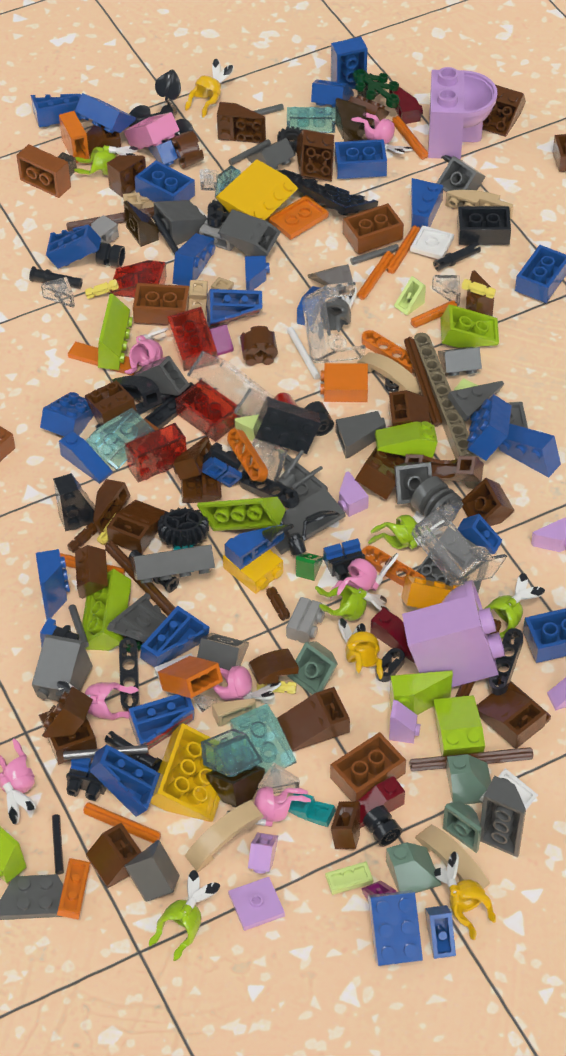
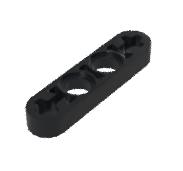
M246 471L242 472V479L239 480L241 488L263 498L278 497L286 508H294L299 504L300 499L297 491L268 478L264 482L253 481ZM261 484L266 485L263 488H257ZM273 491H280L278 494H271Z
M517 628L506 631L502 641L504 652L512 651L514 655L496 658L497 669L506 666L509 670L506 672L498 670L499 675L490 677L489 689L494 695H502L508 690L523 645V633ZM516 637L514 639V644H511V639ZM499 679H501V684H499V686L496 687L498 685Z
M127 637L119 643L120 685L124 686L127 680H133L135 682L134 687L139 689L138 647L133 638ZM128 644L131 645V656H127L126 647ZM126 662H133L135 664L131 670H126L123 667ZM120 691V701L124 711L129 712V708L140 705L139 691L130 694L132 695V706L127 704L129 693Z

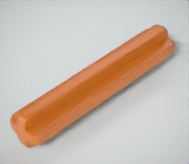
M451 300L411 318L410 323L414 328H417L441 317L449 304L457 306V303Z

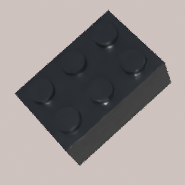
M458 206L457 228L459 245H471L474 242H478L479 245H510L511 222L509 206Z
M266 397L253 428L255 439L297 452L303 450L304 454H307L321 422L317 412Z

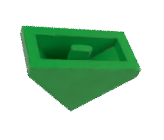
M307 552L297 555L296 576L315 581L323 562V556Z

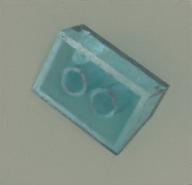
M287 107V127L291 128V126H294L295 129L300 127V130L306 129L322 133H335L336 107Z

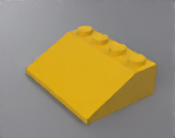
M256 159L215 198L229 212L233 209L266 220L298 187L286 175Z
M182 723L171 734L158 771L160 776L150 803L168 812L212 822L220 797L206 778V773L233 761L236 750Z

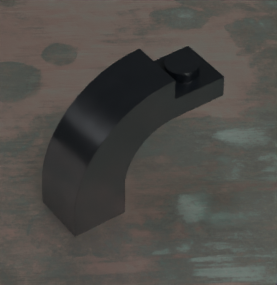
M123 376L112 379V382L117 381L134 400L140 401L145 409L162 403L157 384L147 377Z

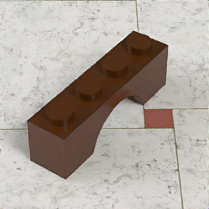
M406 454L405 463L431 462L432 477L438 476L443 481L481 482L484 463L476 456H458L455 460H438L417 454Z

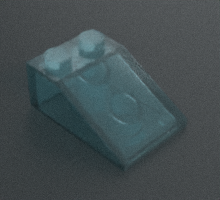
M131 408L98 427L87 438L86 442L117 471L155 430Z
M267 703L230 720L231 734L248 762L265 768L263 778L297 763L279 722Z

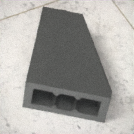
M170 356L143 366L133 375L153 380L157 384L160 393L178 396L190 385Z
M378 411L336 419V434L345 458H350L375 442V431L386 428L385 420L380 417Z

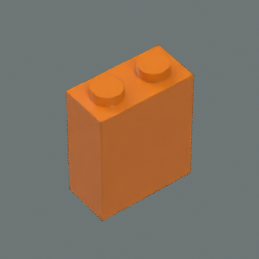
M75 111L60 114L59 121L62 141L73 163H79L74 160V157L89 159L87 134Z
M325 363L324 370H321V381H324V384H321L320 395H324V402H368L367 363Z
M188 656L158 671L163 691L188 698H193L223 682L219 663L193 656Z

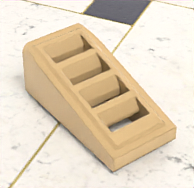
M255 699L212 704L213 717L218 727L256 714Z

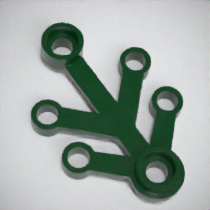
M363 69L353 72L354 81L356 82L355 90L363 92L366 83L368 84L367 99L374 100L376 97L374 90H376L387 99L386 105L388 107H398L399 96L397 94H389L384 90L398 91V82L391 81L390 84H387L389 76L386 73H380L379 76L371 75Z

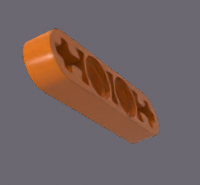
M367 330L362 333V344L366 348L394 360L410 373H414L406 350L373 330ZM385 345L388 348L380 349L379 346ZM400 354L401 357L395 358L392 355Z
M235 428L231 429L227 436L229 445L249 477L253 481L264 482L268 476V469L244 431Z
M366 546L362 549V553L365 554V560L370 562L379 573L383 568L380 564L386 562L391 557L374 546ZM397 559L384 575L403 587L406 576H398L396 573L399 571H403L410 576L426 579L422 574Z

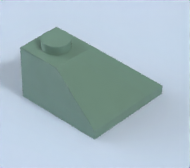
M305 642L295 660L299 666L298 674L287 676L313 695L324 690L338 663L333 653L319 642Z
M468 754L448 756L446 773L452 802L461 801L465 805L483 803L479 799L491 783L488 764Z
M461 801L447 803L444 808L443 829L477 853L479 851L482 829L477 813L471 806L465 805Z
M406 842L386 848V863L398 892L412 890L418 893L442 885L441 881L434 875L435 867L426 847Z

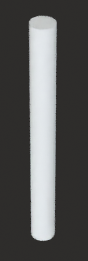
M287 328L289 336L315 380L319 379L320 374L294 328Z

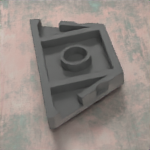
M145 593L112 620L107 630L145 642L167 617L161 612L158 605H152L149 601L151 596Z
M57 874L14 877L0 899V920L63 917L57 915L63 889V883Z

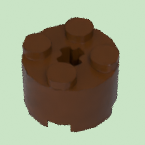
M187 131L170 138L178 156L181 169L204 160L203 151L200 150L198 145L199 140L193 131Z
M254 326L250 328L251 331L243 332L240 336L243 359L248 366L264 363L265 365L272 364L278 354L275 332L268 330L267 326Z

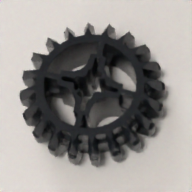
M178 507L176 510L170 509V512H164V515L160 516V520H158V535L162 542H166L167 545H173V548L176 546H180V548L187 546L189 548L190 545L196 546L197 543H202L203 540L207 539L209 521L207 517L200 513V510L187 509L186 507L183 509Z

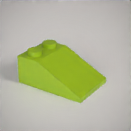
M449 304L440 318L442 344L457 348L494 346L499 344L498 318Z
M416 421L375 431L377 451L402 456L417 454L433 458L438 443L434 425L426 421Z
M452 670L391 676V711L393 700L399 701L416 715H419L434 706L433 699L450 698Z
M474 695L433 699L441 756L484 752L483 728Z

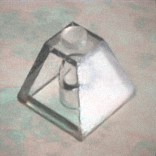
M254 438L252 445L268 469L267 478L277 482L288 450Z

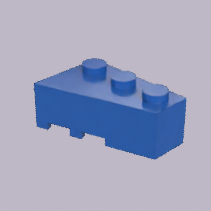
M45 94V97L36 98V95H31L33 113L38 126L48 127L60 124L59 115L75 111L81 94H60V97H51V94ZM75 111V113H76V115H77L79 121H80L81 119H83V118L79 117L80 114Z
M412 178L411 227L414 225L420 228L422 225L431 227L443 201L444 185Z
M90 225L75 227L73 231L69 232L62 230L60 234L52 232L50 233L46 256L58 269L68 266L76 260H81L85 256L97 252L100 247L101 237Z
M195 233L175 252L172 284L189 286L190 288V280L198 279L215 252L214 238Z
M177 606L141 645L140 658L152 667L169 662L199 645L201 638L209 634L210 627Z
M107 744L95 752L89 771L135 817L148 810L160 773Z

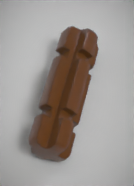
M94 523L88 524L86 526L87 529L84 528L74 540L67 544L69 551L75 553V551L80 549L79 546L82 547L98 532Z
M276 587L268 588L266 595L271 600L270 602L276 613H279V618L282 621L289 619L290 612L286 608L280 594H277Z

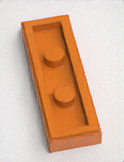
M69 858L57 912L58 916L79 919L91 862Z

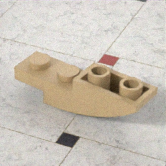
M452 190L446 193L445 206L458 209V206H509L511 220L514 204L501 201V195L490 192Z

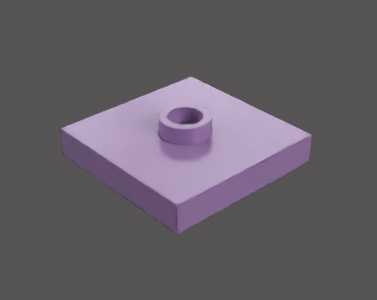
M270 877L228 891L244 931L285 917L284 909Z

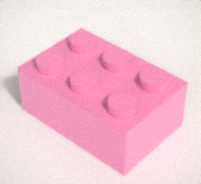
M172 112L148 117L123 131L129 145L138 147L139 150L144 147H155L161 144L162 140L174 137V133L178 132L179 128Z

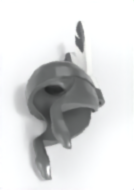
M356 286L351 287L346 298L338 294L337 298L329 299L323 305L322 317L325 321L319 324V337L321 340H323L325 335L324 329L340 332L344 324H350V309L357 293Z

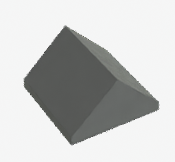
M410 462L394 466L397 504L411 503L412 495L417 487L426 479L432 477L431 462Z
M160 840L154 842L124 866L146 902L173 893L180 876Z

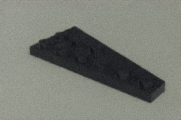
M285 169L278 170L298 187L296 191L301 192L304 196L307 195L313 198L315 202L325 204L327 208L334 209L341 215L358 213L359 211L378 206L377 200L367 201L364 200L365 196L349 195L350 192L327 183L323 186L317 184L318 180L303 179L300 174Z

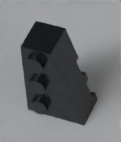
M70 473L53 478L58 513L65 532L94 523L95 504L90 500L88 494L84 492L73 474Z

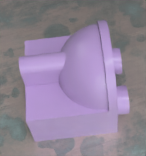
M452 67L431 71L428 158L442 159V156L448 155L461 159L462 142L481 141L483 121L488 117L497 101V88L491 79L474 71L456 70Z
M473 580L466 581L465 584L453 589L440 604L402 614L408 647L419 673L452 670V687L499 675L495 659L505 656L499 632L489 634L496 632L490 607L482 608Z

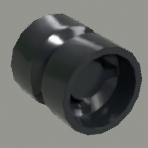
M100 242L99 250L96 252V263L102 265L110 264V266L121 268L125 259V247L115 244L111 246L109 243Z
M315 401L304 408L319 413L321 423L316 436L326 435L333 429L334 421L323 402Z
M383 805L370 810L363 819V824L370 833H373V837L382 847L396 841L402 833V828L395 819H392V815Z

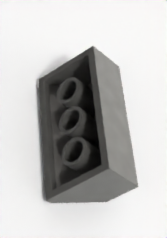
M212 544L130 557L135 580H141V584L153 582L152 578L160 577V580L172 579L174 574L186 577L191 576L192 571H199V574L210 573V569L215 568Z
M494 775L484 794L480 822L482 828L480 842L518 858L526 808L515 784L511 783L508 779L499 778Z

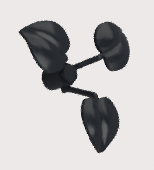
M174 69L161 75L155 83L156 93L160 97H165L167 105L162 107L161 112L151 114L150 108L145 105L133 108L129 114L136 117V120L129 127L148 117L172 112L175 119L177 109L168 98L175 100L179 97L181 83ZM176 120L179 131L174 133L175 136L187 131L194 132L193 126L188 120Z
M323 510L305 517L302 535L299 532L289 534L288 530L294 528V525L284 524L283 520L280 522L281 526L265 529L262 531V535L265 539L272 542L277 536L285 533L291 554L299 555L307 551L304 543L307 540V525L328 516H340V513Z

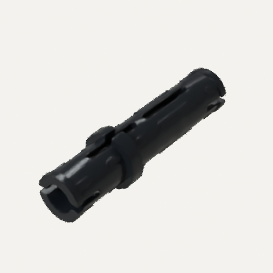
M474 242L454 253H447L445 257L435 260L433 265H438L435 268L437 271L447 266H454L456 262L481 252V247L476 248L479 243Z

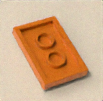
M305 195L270 216L268 222L291 240L329 217V212Z

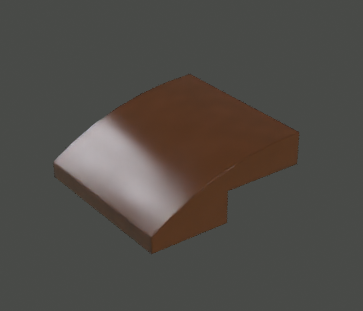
M203 472L201 475L181 480L182 503L210 502L222 497L221 482L217 481V478L214 479Z
M288 648L265 653L249 662V668L258 684L278 683L279 675L298 674L299 666Z

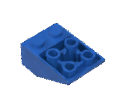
M319 79L312 83L311 102H315L316 105L324 106L329 104L331 107L336 108V98L348 101L351 96H354V92L348 83Z
M69 392L43 407L40 428L64 437L71 431L80 435L94 415L84 397L79 396L78 393Z

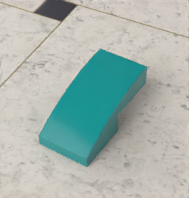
M293 794V796L303 795L311 799V802L291 801L288 812L306 821L325 827L329 826L336 812L334 805L315 801L314 796Z

